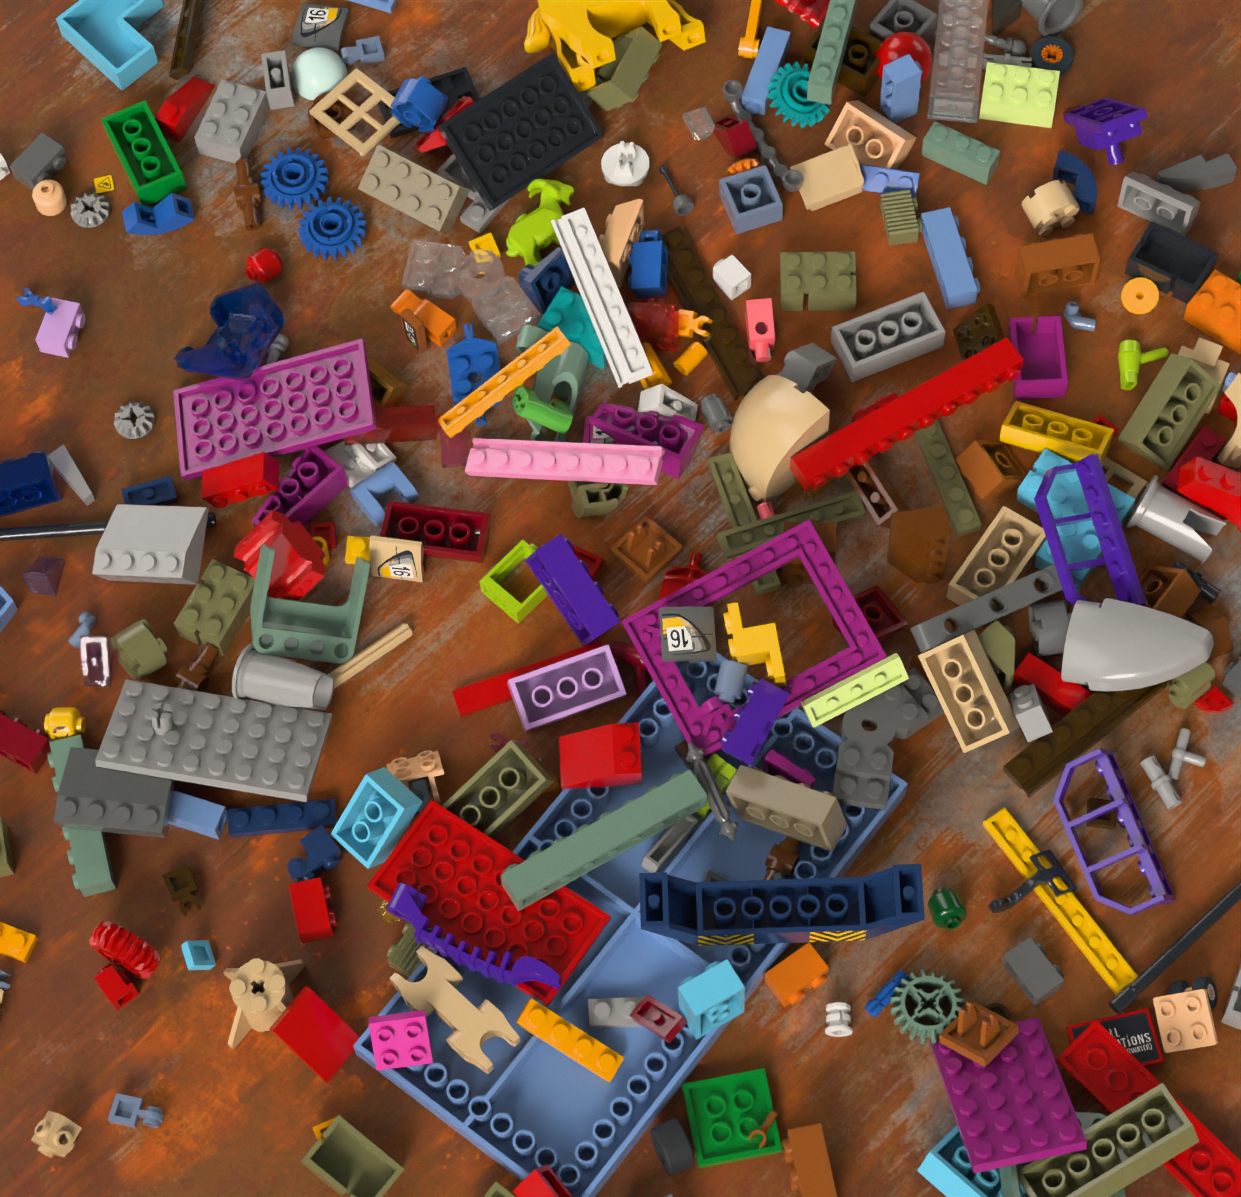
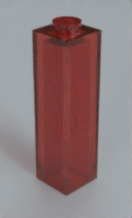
M434 405L374 408L377 429L344 438V444L436 440V432L441 430V425L438 422L440 415L435 414Z

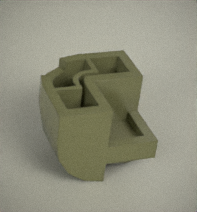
M567 481L573 499L571 504L573 513L580 519L602 516L615 511L623 503L629 488L628 484Z

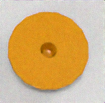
M1135 278L1124 286L1121 300L1129 312L1146 314L1156 307L1159 300V292L1157 286L1151 280Z

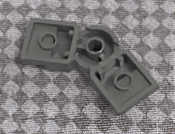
M915 668L907 672L909 679L872 697V700H867L845 712L841 726V739L843 742L839 745L833 795L837 798L839 804L886 810L894 755L890 746L894 738L907 739L945 713L935 691ZM863 727H871L874 731H866Z

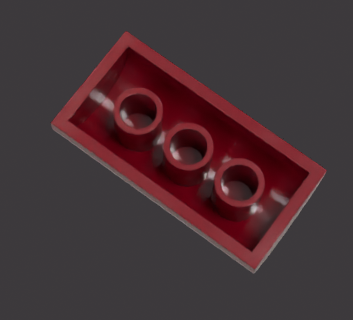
M388 501L380 537L422 542L424 556L483 563L489 541L490 513Z

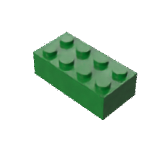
M146 100L101 118L105 133L140 204L148 206L165 199L171 193L177 194L187 189L183 174Z

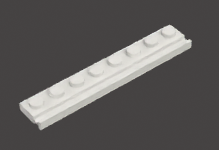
M585 208L561 216L559 220H551L618 387L620 388L628 382L631 384L653 375Z

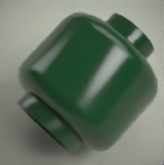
M948 887L937 889L932 893L928 901V908L933 923L937 927L946 928L947 930L958 928L967 916V910L961 894Z

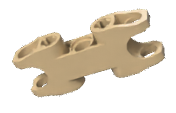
M421 946L416 953L420 961L428 968L424 979L419 982H408L399 974L394 973L389 978L391 984L400 993L406 1005L412 1011L425 1010L426 1017L434 1011L454 1030L446 1039L448 1044L465 1061L489 1074L494 1067L490 1059L482 1052V1046L485 1041L492 1037H500L515 1047L520 1042V1037L510 1026L504 1014L490 1001L485 999L478 1008L469 1002L455 989L463 981L462 976L444 958L435 955Z

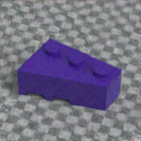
M762 678L759 683L753 681L746 696L750 697V700L746 707L740 705L733 720L737 721V724L733 731L727 729L720 742L724 745L722 751L751 766L790 694Z

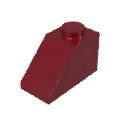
M730 114L709 124L728 155L743 158L748 156L751 150L757 148L747 120Z

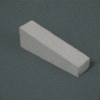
M64 444L47 456L50 464L87 506L95 501L91 490Z
M689 815L673 824L646 854L641 866L650 873H657L697 826L698 820Z

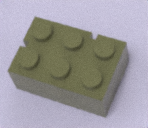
M642 26L614 40L616 60L600 66L597 72L606 82L596 76V86L591 87L586 92V95L605 111L616 107L619 108L627 102H633L640 93L638 89L641 84L649 77L650 72L648 71L651 65L660 56L658 52L663 44Z
M780 252V311H803L804 294H808V311L855 310V252Z
M212 559L201 577L203 585L200 583L196 585L175 620L174 626L180 637L197 645H200L202 642L203 647L208 643L219 650V655L225 656L250 613L255 579Z
M340 1115L335 1118L320 1137L324 1140L323 1144L318 1139L301 1160L305 1167L340 1196L347 1193L350 1195L349 1197H383L404 1171L403 1167Z

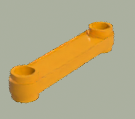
M763 0L751 1L746 35L740 38L738 56H743V58L753 59L758 54L760 39H757Z

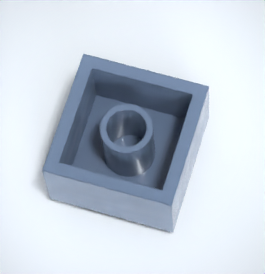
M766 165L719 179V196L736 235L782 220L783 204Z

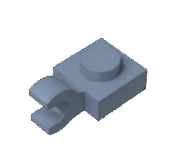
M379 36L356 40L355 47L341 49L342 60L346 66L354 64L359 59L361 65L385 61Z

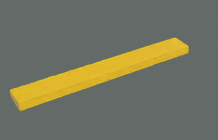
M1003 808L983 822L985 829L1025 880L1037 872V868L1029 857L1040 853V851L1006 808ZM1044 856L1038 857L1039 862L1044 868L1052 867ZM1060 877L1053 879L1059 890L1069 889ZM1040 885L1034 889L1035 893L1115 995L1138 977L1072 892L1056 897L1049 885Z

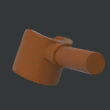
M771 1111L760 1129L752 1131L749 1136L750 1142L753 1141L754 1136L757 1134L763 1136V1141L759 1148L764 1147L767 1143L766 1134L777 1115L776 1112Z

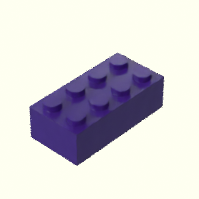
M560 534L535 550L525 561L576 637L585 646L620 622L618 619L619 614L616 608L611 603L608 604L603 597L604 591L599 583L593 582L588 575L589 569L585 562L581 559L578 560L574 554V546L570 540L563 538Z

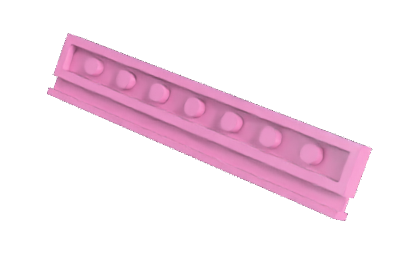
M473 438L472 442L474 444L473 448L470 449L465 472L469 476L658 485L662 467V455L665 454V451L660 446Z

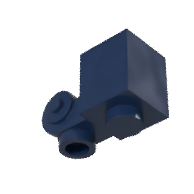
M322 825L300 839L307 858L305 860L299 857L291 859L288 863V872L291 879L297 883L318 878V873H323L325 870L330 871L339 865L340 860L343 859L341 851Z

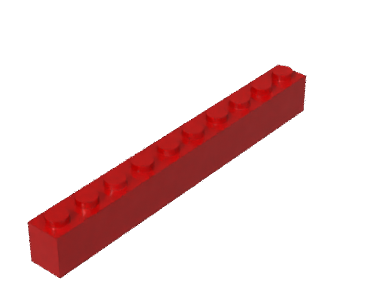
M1006 337L795 454L790 460V470L806 493L812 489H820L828 480L835 476L841 477L845 475L851 467L857 464H865L871 456L878 452L884 453L888 451L894 443L909 439L913 436L914 432L921 428L927 429L931 427L937 419L952 415L960 406L972 404L985 392L991 393L1003 382L1015 380L1021 374L1024 359Z

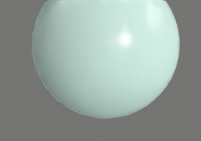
M319 47L308 49L300 54L291 69L293 88L300 96L309 100H314L317 96L332 91L348 76V71L342 58L332 50Z

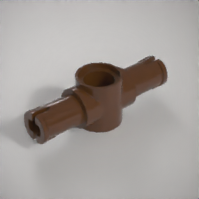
M239 159L236 161L238 180L236 181V186H234L237 207H240V210L243 211L246 229L254 231L260 228L258 215L259 204L262 203L258 182L252 177L250 161L248 159Z
M206 643L195 662H191L190 665L185 664L179 669L174 680L175 688L204 692L210 679L208 669L219 654V650Z
M786 836L779 845L774 844L765 863L767 873L763 880L785 879L786 876L791 877L800 860L798 848L802 841Z

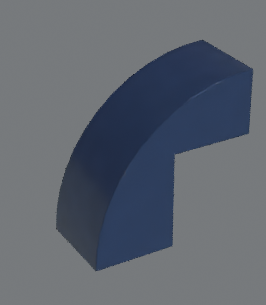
M1059 150L1052 179L1062 182L1064 180L1066 183L1074 184L1072 194L1080 207L1079 212L1093 215L1097 199V185L1092 172L1079 158Z

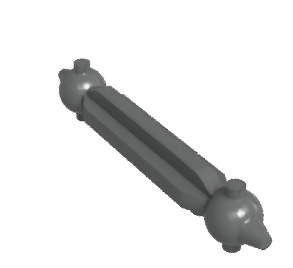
M690 742L688 743L689 751L686 761L694 763V773L707 794V801L715 819L721 823L719 834L727 836L733 842L736 840L735 833L738 823L730 821V811L709 765L702 760L705 750L695 747Z

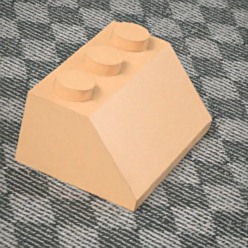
M856 100L846 102L825 145L835 150L848 146L851 143L859 164L897 169L906 159L916 137L861 101Z
M641 199L616 205L613 214H609L606 219L605 228L607 229L605 234H601L598 240L616 285L621 287L630 265L629 254L633 252V243L639 242L641 231L644 229L643 200Z

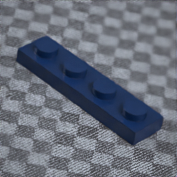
M335 799L228 809L230 838L315 830L321 825L328 829L334 828L337 824Z

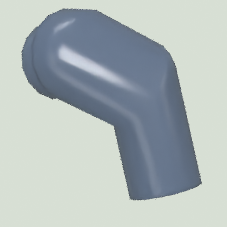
M1068 302L1063 312L1071 327L1094 332L1096 319L1082 317L1078 311L1079 305L1076 302Z

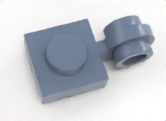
M116 1093L108 1121L113 1124L137 1128L139 1119L143 1118L144 1125L159 1128V1125L164 1122L165 1117L163 1116L164 1111L157 1107L148 1106L147 1110H143L145 1101L142 1098Z

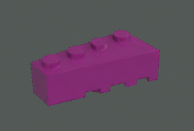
M319 447L305 448L303 454L292 463L293 468L288 475L282 477L279 481V489L267 498L252 519L254 527L272 510L286 515L292 523L300 521L304 526L349 485L344 468Z

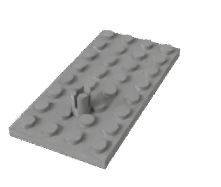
M126 679L96 756V767L307 802L332 724V714L289 706H278L247 699H234V697Z

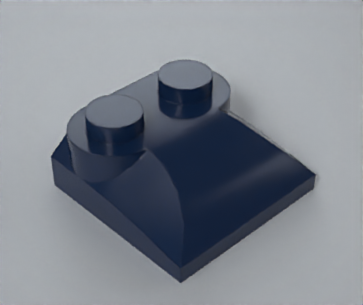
M559 247L546 256L538 265H526L521 269L518 276L519 285L526 301L536 312L542 315L545 314L561 287L569 289L575 283L565 255Z

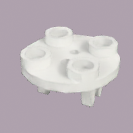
M620 141L619 144L610 147L603 155L601 165L604 178L608 183L619 186H639L649 171V157L647 153L633 142L625 143Z

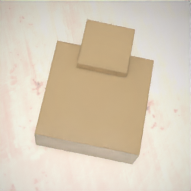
M1199 338L1194 350L1184 346L1181 347L1178 355L1191 358L1222 385L1230 363L1219 360L1223 346ZM1219 391L1215 395L1214 399L1208 406L1205 413L1210 414V411L1213 407V404L1216 400Z

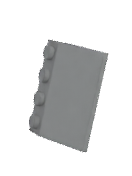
M117 504L97 545L92 574L108 581L198 585L209 508Z

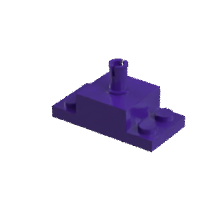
M1108 97L1063 113L1065 123L1075 126L1079 144L1095 150L1105 148L1110 165L1124 161L1119 142L1142 134L1140 121L1148 118L1145 108Z

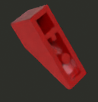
M192 77L166 99L155 117L163 136L181 143L214 90V84Z

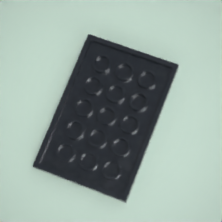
M551 53L437 127L489 211L527 188L532 181L542 178L605 136L554 53Z

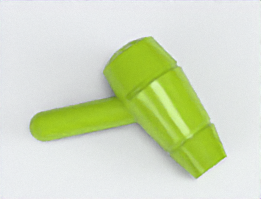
M1135 340L1122 341L1118 351L1121 389L1132 390L1138 382L1140 364L1165 358L1169 355V350L1167 348H1160L1141 353L1139 342Z

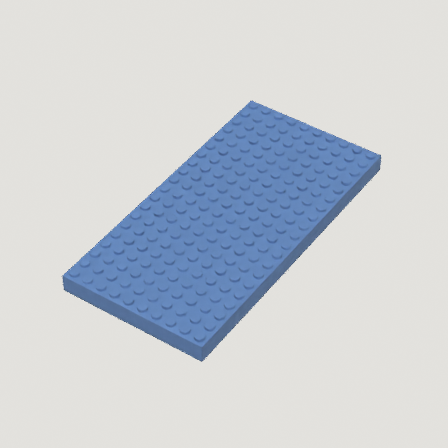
M717 653V661L674 662L699 707L705 701L718 695L714 691L721 661L727 660L719 653ZM746 673L741 699H735L734 703L727 702L731 711L747 703L750 697L746 696L751 684L753 681L759 683L758 680ZM654 680L619 721V723L639 722L642 785L564 789L513 850L514 854L526 861L533 852L538 850L544 851L551 847L555 840L573 835L580 826L584 824L591 825L598 821L599 817L605 812L618 810L627 800L643 796L650 787L654 785L661 786L668 782V779L675 773L688 771V768L675 751V746L686 739ZM796 708L776 719L751 766L723 752L722 749L715 752V754L737 770L740 765L749 768L757 767L763 770L765 756L772 749L777 753L786 755L791 763L797 767L807 769L816 779L814 790L819 792L827 791L833 794L839 745L843 741L841 737L822 724L813 728L806 713ZM891 772L886 810L839 804L847 827L834 851L832 852L802 841L798 848L800 860L795 867L793 875L791 877L786 876L785 879L843 877L906 796L908 783ZM725 793L723 798L730 811V821L738 823L735 833L736 840L732 842L727 836L719 834L721 823L715 819L712 811L705 819L693 813L691 815L698 820L697 826L657 873L667 872V875L693 882H701L705 872L708 870L729 881L763 880L767 873L765 863L774 844L779 845L781 841H784L786 835L738 819L729 797ZM670 827L565 885L568 889L609 914L611 920L548 1006V1009L624 1057L611 1082L603 1080L515 1023L528 999L531 998L530 996L509 983L504 982L501 984L490 976L489 978L484 977L481 972L476 970L475 972L470 971L467 966L463 964L458 965L449 957H442L440 952L436 950H431L430 952L444 958L463 978V981L455 989L476 1008L485 999L490 1001L504 1014L510 1026L520 1037V1042L514 1047L500 1037H492L486 1040L482 1046V1052L490 1059L494 1067L487 1074L477 1066L465 1061L448 1044L446 1039L454 1030L432 1011L426 1017L433 1063L378 1070L379 1073L520 1181H523L535 1169L549 1165L573 1197H595L732 1021H728L697 1040L686 1024L675 1038L668 1043L644 1027L589 1029L588 999L645 997L648 994L680 1014L678 999L680 983L691 975L697 977L704 973L705 968L715 961L721 963L727 959L745 987L746 1002L765 978V973L773 968L791 944L697 946L642 930L639 873L650 872L641 865L646 854ZM421 962L407 981H421L427 975L428 968ZM397 992L378 1016L412 1012V1010L406 1005L400 993ZM368 1027L353 1047L357 1056L376 1069L370 1029Z

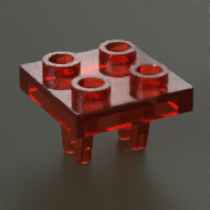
M649 298L647 303L629 302L628 314L640 343H650L653 350L678 352L680 305L664 304L663 299H659L657 303H654L653 298Z

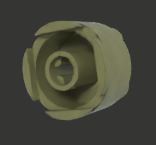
M145 619L136 621L110 638L113 651L119 650L120 657L117 659L126 672L134 680L138 678L139 682L164 667L168 662L164 654L167 651L166 645L160 638H154L151 633L152 629Z

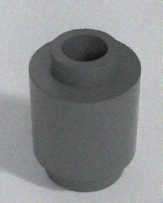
M711 394L702 399L700 403L702 406L701 412L710 430L718 433L727 431L731 427L733 417L724 399L719 397L718 394Z

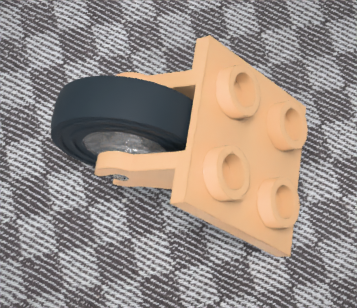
M423 751L416 757L409 759L401 757L394 759L390 764H386L388 771L408 789L407 781L412 782L413 793L423 801L417 810L419 815L431 800L441 805L434 777L444 774L438 751ZM426 776H428L429 782L432 789L431 792L428 791L427 783L424 778Z

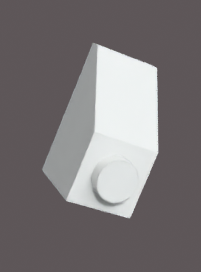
M659 384L641 391L638 412L649 414V411L658 412L659 416L673 418V415H679L695 422L698 404L667 386Z

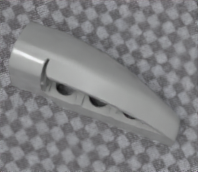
M1109 598L1104 599L1103 603L1077 600L1066 635L1062 662V680L1064 682L1088 685L1089 689L1093 691H1124L1156 685L1174 679L1207 661L1214 645L1213 636L1208 630L1189 621L1137 604Z

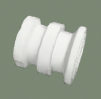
M842 1002L826 1005V1012L829 1013L826 1016V1023L829 1027L825 1028V1034L834 1037L852 1034L853 1029L848 1026L851 1023V1016L848 1015L851 1011L850 1005Z

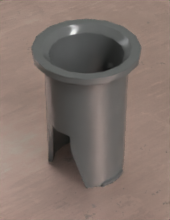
M1016 0L1038 22V30L1046 37L1056 36L1071 26L1079 16L1084 5V0Z

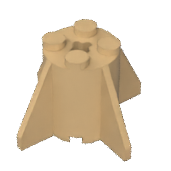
M255 958L240 968L225 969L223 973L231 980L229 989L237 1007L227 1043L230 1048L234 1050L251 1029L258 1032L270 1031L269 1028L294 1000L289 984L305 967V963L302 960L273 964L269 961Z

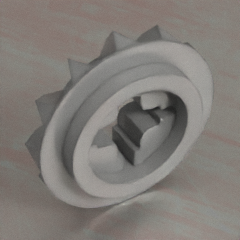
M96 192L93 194L84 193L82 197H76L74 204H71L70 214L73 221L79 226L92 228L102 224L107 219L110 207L104 196H100ZM84 206H93L95 213L89 210L86 211Z
M130 401L128 405H121L120 410L115 413L114 425L117 432L123 437L136 439L150 432L155 418L149 406L144 405L141 401L139 403ZM132 413L136 414L137 417L135 427L130 421Z

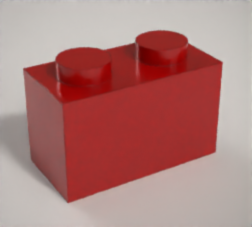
M321 877L289 884L298 935L302 944L333 937L332 927L337 926L334 910L329 911L327 902L332 901L329 885L324 886Z

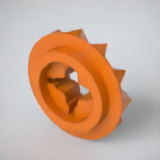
M748 158L740 160L726 170L723 178L760 167L761 165L757 159Z

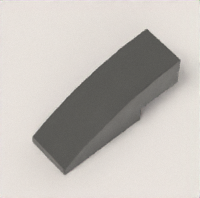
M1228 153L1208 162L1204 160L1202 155H1199L1158 172L1156 182L1169 185L1176 191L1206 190L1234 182L1237 167Z

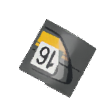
M303 3L295 24L292 45L339 51L344 39V28L349 18V9Z
M713 607L659 608L663 663L717 661Z

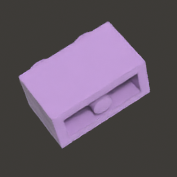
M51 297V303L57 306L58 309L52 315L47 312L45 313L35 340L40 352L69 358L72 349L74 350L77 346V335L79 329L84 327L86 316L82 311L80 303Z

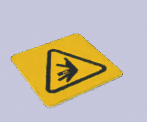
M111 175L94 179L97 194L114 190Z

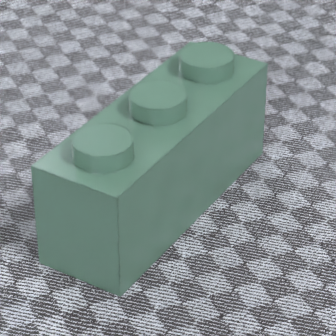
M934 121L923 139L922 156L987 185L998 168L1000 151Z

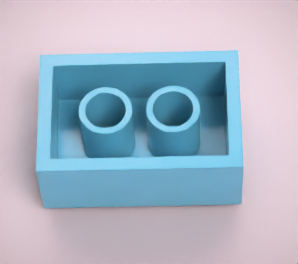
M385 767L364 776L330 835L367 869H370L385 862L423 801Z
M727 959L721 963L719 961L711 963L705 968L704 973L697 977L691 975L685 978L680 983L681 986L678 987L679 1012L686 1019V1024L696 1040L745 1012V987Z

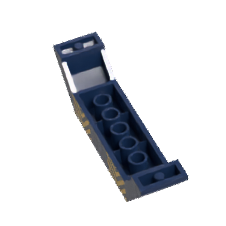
M897 864L891 868L864 877L693 882L667 875V872L639 873L641 929L697 946L862 941L925 919L921 864Z

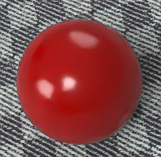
M905 31L894 33L884 39L881 46L877 49L875 60L878 56L881 60L878 68V75L881 80L883 66L909 54L914 62L917 61L922 68L920 84H922L928 78L933 66V55L928 43L921 36Z

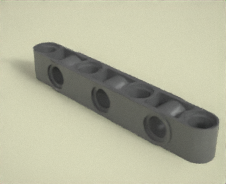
M1055 564L910 628L920 652H926L1062 591ZM1035 581L1041 585V591L1035 587ZM990 601L995 602L997 611L992 609ZM946 621L952 624L953 631L947 629Z

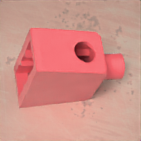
M771 298L746 300L745 321L749 350L755 352L757 362H767L771 360L770 350H773L775 345Z

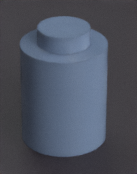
M721 661L714 693L719 695V700L734 703L735 699H741L748 666L734 661Z

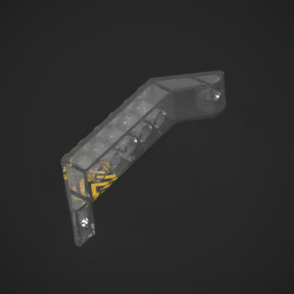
M940 0L927 119L977 123L988 0Z

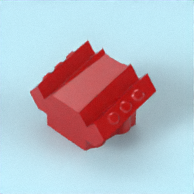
M272 510L235 546L234 557L245 561L244 571L249 572L254 579L256 578L261 545L268 544L275 549L267 593L268 597L299 601L325 576L323 558L326 555L300 521L292 523L286 515Z

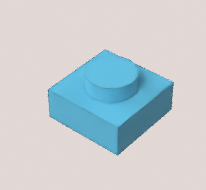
M209 940L186 941L181 945L188 970H210L216 965Z

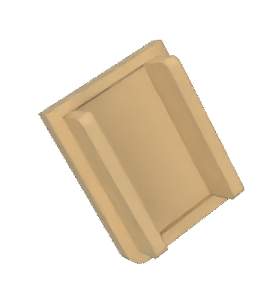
M851 143L848 146L840 147L790 167L791 170H797L803 176V185L799 192L807 210L814 211L861 193L862 188L865 186L859 162Z

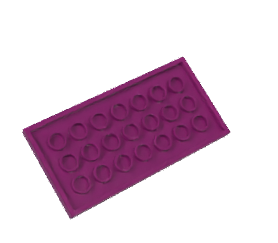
M363 338L173 390L180 472L184 481L201 477L204 470L261 452L275 457L377 429L367 349Z

